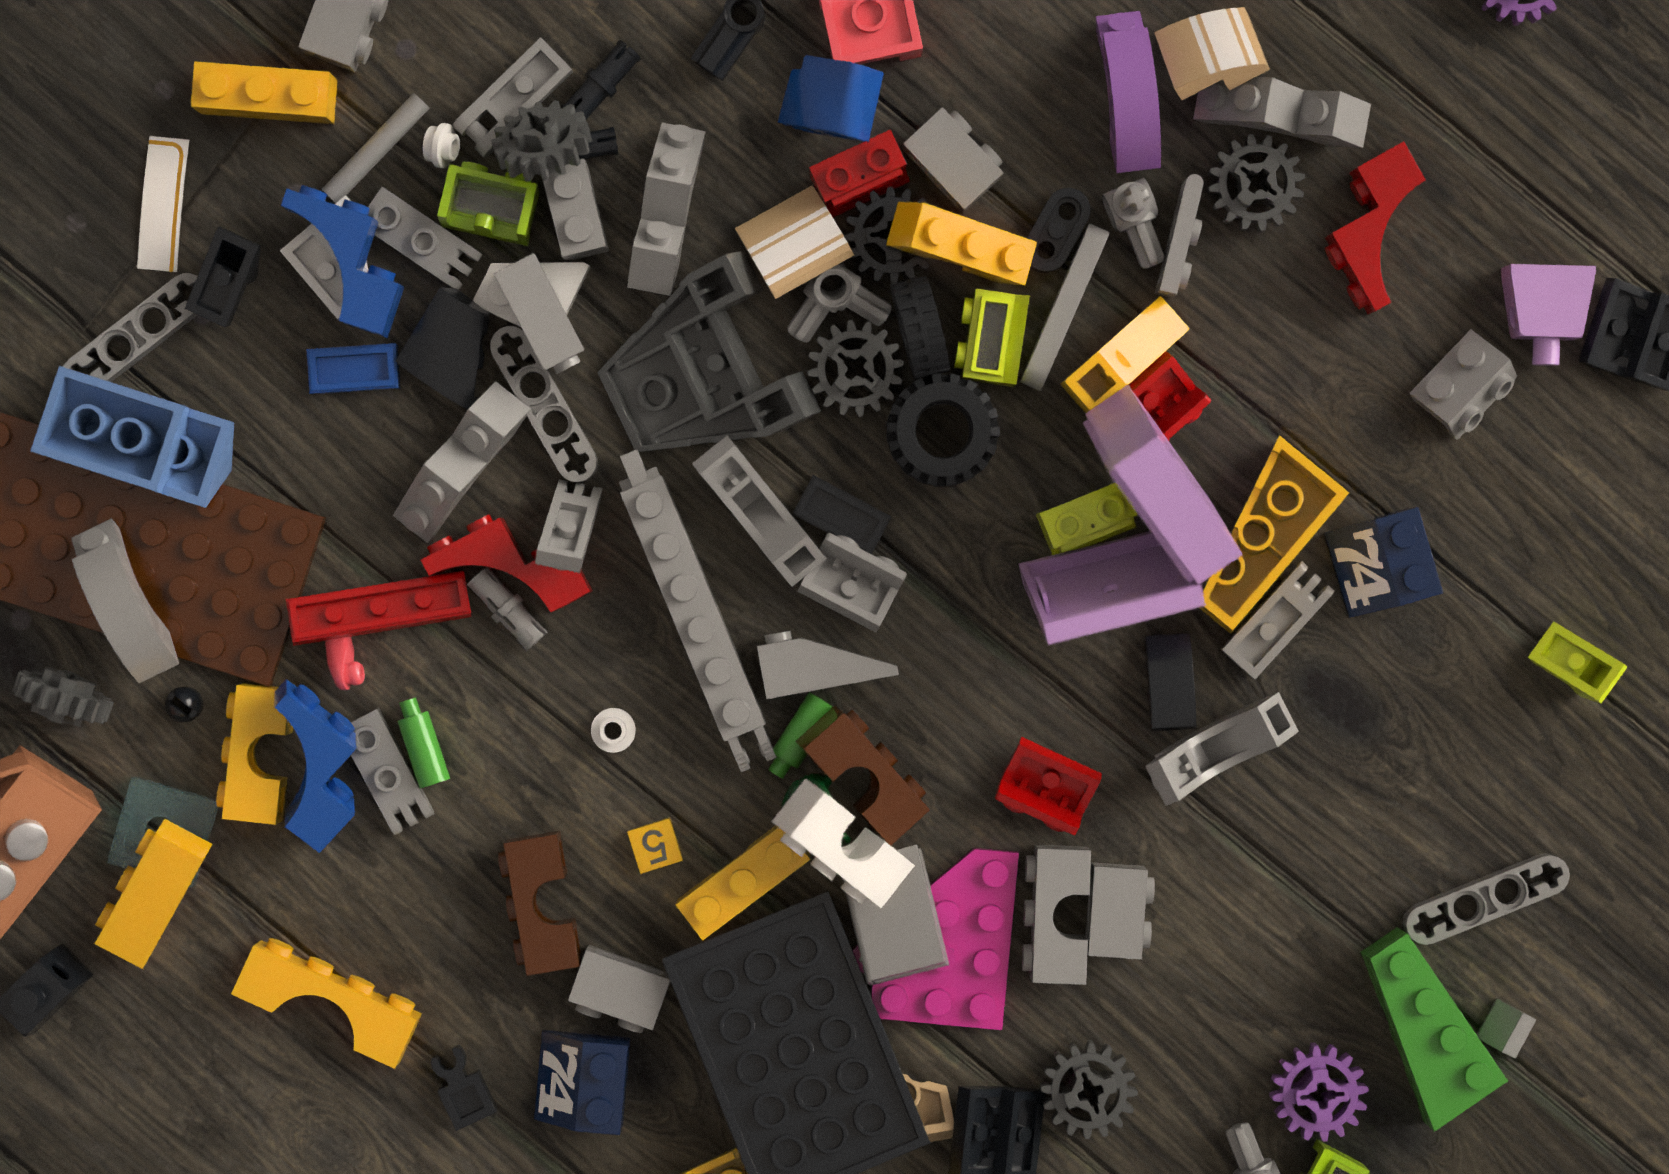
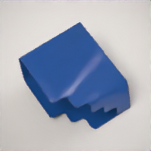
M806 55L803 59L802 68L793 69L790 73L778 123L807 133L869 142L884 72L853 62Z

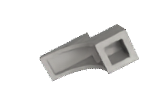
M1255 77L1230 91L1223 80L1199 91L1193 119L1202 123L1240 126L1281 133L1325 146L1363 148L1371 104L1341 91L1302 90L1273 77Z
M663 122L661 124L646 176L641 219L632 247L628 288L667 296L672 295L679 269L686 222L706 131L692 129L685 125H673Z
M495 381L467 410L453 435L422 466L394 512L393 517L428 543L437 534L447 517L478 476L515 435L531 409Z

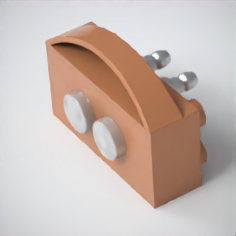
M21 745L12 755L0 759V939L102 810L92 790Z

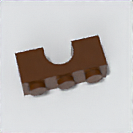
M834 706L795 742L832 781L849 768H867L870 776L869 787L866 793L853 804V807L878 835L891 846L930 811L921 800L927 793L910 774L902 778L895 771L893 766L898 760L881 742L875 747L864 736L869 727L852 709L845 714L838 707Z
M560 830L508 839L503 843L505 851L498 852V861L502 878H510L512 895L506 896V907L509 921H517L520 938L513 940L517 965H525L527 976L580 967L582 953L576 919H550L540 911L536 901L538 888L542 884L552 880L564 879L568 874Z

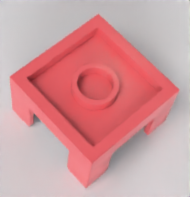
M818 0L820 10L822 9L831 59L865 64L899 56L900 61L921 57L923 45L913 0Z

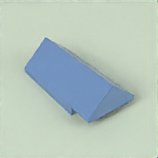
M59 366L30 451L206 508L232 471L234 423L190 409L175 402Z

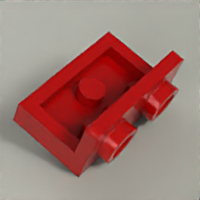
M1167 351L1129 384L1168 441L1183 426L1197 420L1202 414L1203 409L1211 402L1209 396L1193 383L1176 359Z
M1021 736L999 780L995 799L1002 802L1007 809L1013 812L1026 813L1043 821L1047 827L1054 831H1065L1076 835L1080 828L1082 816L1101 782L1102 773Z

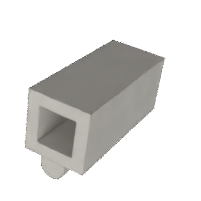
M535 253L494 273L544 371L553 367L556 374L581 362L577 354L584 351V348Z

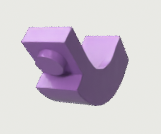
M1140 11L1096 16V33L1103 59L1108 91L1110 146L1116 173L1161 168L1159 101L1148 28L1143 26Z

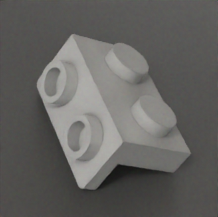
M1470 329L1410 392L1413 401L1444 424L1449 434L1457 440L1465 432H1470L1479 425L1484 412L1495 400H1501L1511 391L1517 374L1511 360Z
M828 533L819 548L826 557V560L804 577L797 592L877 632L907 573L900 570L898 565L891 559L883 556H874L860 549L859 545L851 538Z

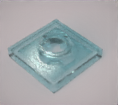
M136 776L131 777L107 863L127 868L129 865L136 869L142 856L135 851L146 833L147 823L155 817H165L171 820L172 823L209 841L218 810L216 800ZM200 868L189 887L193 888L196 886Z

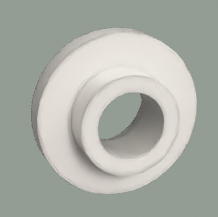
M441 123L438 127L430 126L427 129L423 140V156L426 161L433 162L435 167L446 168L459 154L460 138L455 134L451 124Z
M608 708L601 711L594 718L591 726V735L595 744L600 749L611 753L620 752L629 747L636 734L633 718L626 711L619 708ZM610 722L618 723L622 730L620 737L616 739L609 738L605 734V726Z

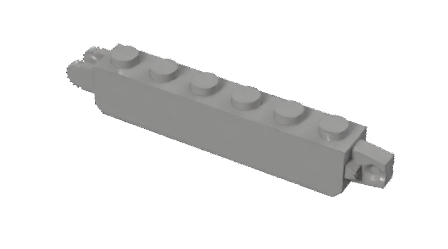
M637 449L621 455L620 458L628 475L627 479L619 482L622 492H620L723 741H728L741 772L751 768L748 754L742 747L738 736L751 730L755 732L762 756L767 761L775 759V752L764 728V725H766L764 715L664 476H660L657 467L646 470Z

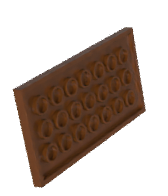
M0 412V600L104 633L77 577L72 561L76 557L71 538L112 518L120 528L130 565L144 596L153 611L170 631L177 657L268 687L272 686L290 632L286 599L301 597L327 517L225 484L221 485L206 508L31 452L30 450L39 424Z

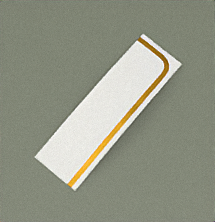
M149 136L140 219L137 269L177 272L183 191L189 140Z

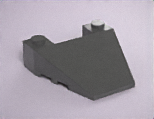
M745 251L725 254L689 273L665 303H661L655 309L652 317L640 330L633 333L597 372L634 449H637L638 452L711 442L717 443L726 436L730 440L766 437L784 431L822 412L803 371L785 376L763 387L727 310L764 291Z

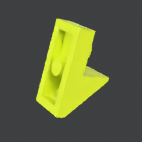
M1554 621L1528 656L1534 664L1568 684L1577 695L1600 704L1627 669L1624 663Z

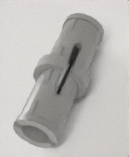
M490 567L483 569L467 584L493 613L492 619L497 624L501 622L516 637L517 641L526 651L548 633L521 604L523 599L519 594L513 595Z

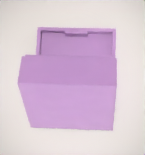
M1126 385L1087 412L1085 415L1088 419L1083 424L1109 474L1151 531L1019 563L1024 588L1048 645L1205 606L1200 583L1243 555L1210 498L1129 385Z

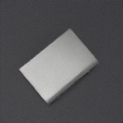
M918 845L896 850L915 866L882 908L868 898L861 905L843 890V893L846 894L860 953L859 961L862 962L868 985H876L949 966L922 849H918Z

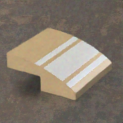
M1245 7L1227 8L1198 14L1154 32L1174 89L1181 100L1220 80L1224 81L1230 91L1270 70Z
M813 185L735 228L740 240L775 299L854 256L845 237Z

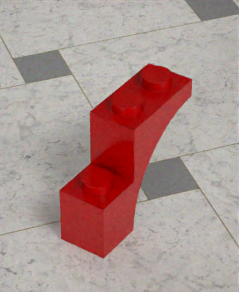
M1404 141L1350 172L1353 181L1349 183L1351 191L1360 205H1368L1370 212L1325 237L1329 244L1325 247L1329 261L1337 271L1343 269L1350 282L1346 289L1352 302L1359 310L1364 308L1368 315L1392 303L1383 283L1380 265L1381 244L1387 223L1403 198L1416 186L1426 181Z
M490 514L466 526L470 534L454 542L451 535L431 544L427 547L430 555L421 559L429 576H434L455 567L468 565L486 566L509 573L536 592L550 613L593 591L582 569L578 573L535 564L537 549L531 552L534 561L528 563L505 519L498 518L493 521Z

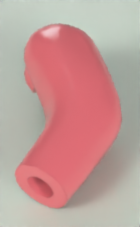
M351 637L325 641L327 664L336 687L340 690H349L351 685H361L365 678L364 667L361 663L354 661V647Z

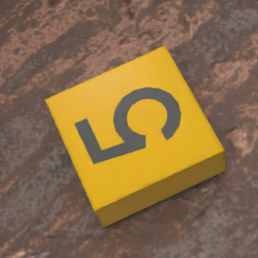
M670 817L627 831L640 874L683 861Z

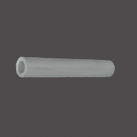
M413 93L328 181L322 190L337 203L430 109L429 106Z

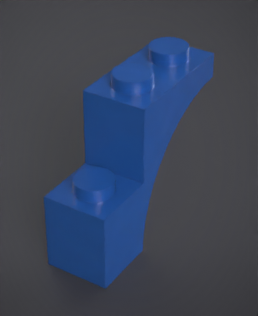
M301 185L299 192L286 188L281 206L311 222L328 241L337 258L343 283V301L339 321L388 338L404 287L394 282L396 274L388 270L370 265L368 273L363 272L379 223L373 217L368 216L370 208L345 199L342 207L326 202V193Z
M286 679L275 691L274 707L289 721L297 733L304 750L306 766L298 792L285 809V827L320 853L355 815L354 794L352 790L336 777L332 780L329 779L356 750V735L353 732L355 728L342 714L338 712L330 714L320 706L319 698L308 687L302 684L296 687Z

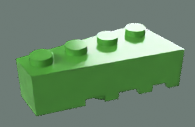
M1396 927L1361 951L1378 1000L1387 1018L1390 1033L1404 1064L1409 1084L1417 1099L1422 1119L1428 1127L1435 1132L1508 1082L1406 932Z

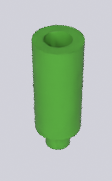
M808 692L773 747L776 758L768 770L783 779L791 766L798 769L807 754L795 741L833 706L815 694Z
M416 697L400 702L399 705L404 719L397 722L419 789L450 779L429 712L421 713Z

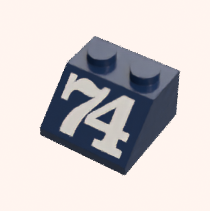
M1419 507L1406 508L1324 532L1348 618L1402 606L1443 594Z
M542 1030L534 1120L577 1132L620 1135L624 1121L631 1037Z

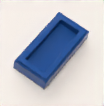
M396 343L306 349L309 394L400 389L399 364L395 362L398 358V345Z

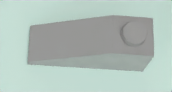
M791 631L764 635L766 644L757 645L766 699L899 675L896 664L802 637L792 639Z

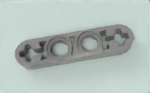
M1091 223L1088 224L1022 374L1020 383L1041 391L1105 246L1109 231Z
M182 273L171 279L68 359L63 367L76 371L77 366L88 369L98 362L97 359L92 357V354L97 351L100 360L109 366L111 370L106 373L104 368L98 367L90 376L109 382L114 381L197 316V314L185 309L187 301H184L175 307L177 311L182 313L176 319L173 310L164 304L162 299L167 296L170 302H176L184 294L180 287L185 283L194 287L198 276L191 273ZM157 308L164 313L166 324L162 331L150 334L144 329L142 319L148 310ZM116 336L127 338L131 347L129 355L122 361H114L107 353L109 341Z
M515 326L500 328L491 339V353L516 398L531 409L527 417L556 468L565 479L571 482L581 483L589 480L594 476L598 467L596 453L548 369L544 371L523 330ZM507 335L514 340L522 339L523 344L518 347V352L525 362L530 356L536 362L535 364L522 367L514 376L511 375L509 368L517 367L515 360L509 354L501 355L499 349L504 347L502 338ZM532 372L541 374L546 382L544 393L536 398L526 397L521 390L523 377ZM553 411L563 413L568 420L566 432L558 437L547 435L543 429L545 416ZM574 433L580 439L579 442L571 443L578 455L587 454L589 457V461L584 464L586 472L581 475L576 470L567 471L565 465L571 460L565 448H562L558 454L553 448V445L568 441Z
M1546 853L1535 855L1412 905L1403 916V930L1412 940L1419 944H1434L1558 894L1565 889L1569 882V868L1557 856ZM1544 863L1549 867L1557 868L1558 873L1552 876L1553 884L1548 885L1547 882L1542 880L1533 882L1529 885L1534 892L1529 894L1527 883L1520 875V872L1525 870V876L1533 878L1543 872L1541 865ZM1510 878L1517 884V896L1509 903H1501L1495 897V886L1502 879ZM1462 895H1471L1477 904L1475 914L1465 920L1457 918L1453 909L1455 901ZM1443 903L1444 913L1452 923L1450 927L1446 928V922L1439 920L1429 925L1430 933L1427 935L1420 930H1414L1413 925L1419 922L1418 915L1423 912L1429 918L1441 915L1442 912L1437 906Z

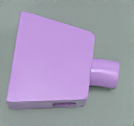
M1510 264L1501 268L1511 339L1533 340L1532 365L1558 366L1560 340L1582 338L1594 285L1596 266Z

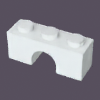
M805 778L772 820L776 826L785 832L780 840L801 857L806 850L813 854L815 859L811 862V865L831 881L837 874L842 877L845 882L841 889L861 905L868 898L882 908L915 865L866 827L855 841L841 847L843 833L855 817Z

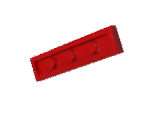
M464 571L286 599L293 646L472 617Z

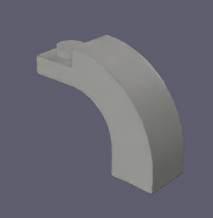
M728 436L724 437L692 463L791 587L826 560V557Z
M111 518L72 537L76 557L72 561L83 592L106 638L130 674L138 683H141L178 665L179 661L170 631L153 611L144 596L130 565L120 528Z
M1277 692L1227 714L1185 736L1154 755L1156 759L1145 767L1151 776L1154 788L1159 792L1165 806L1180 801L1219 773L1249 758L1279 747L1298 733L1299 730L1281 695Z

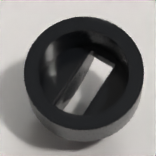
M187 686L179 687L168 694L165 701V709L173 720L182 723L189 722L201 714L203 699L194 688ZM175 696L193 709L189 715L172 702Z

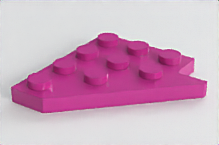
M973 848L930 884L949 966L872 985L871 998L880 1019L1002 1030L1019 859L1018 852ZM858 945L852 948L861 973H864L862 962L859 961Z

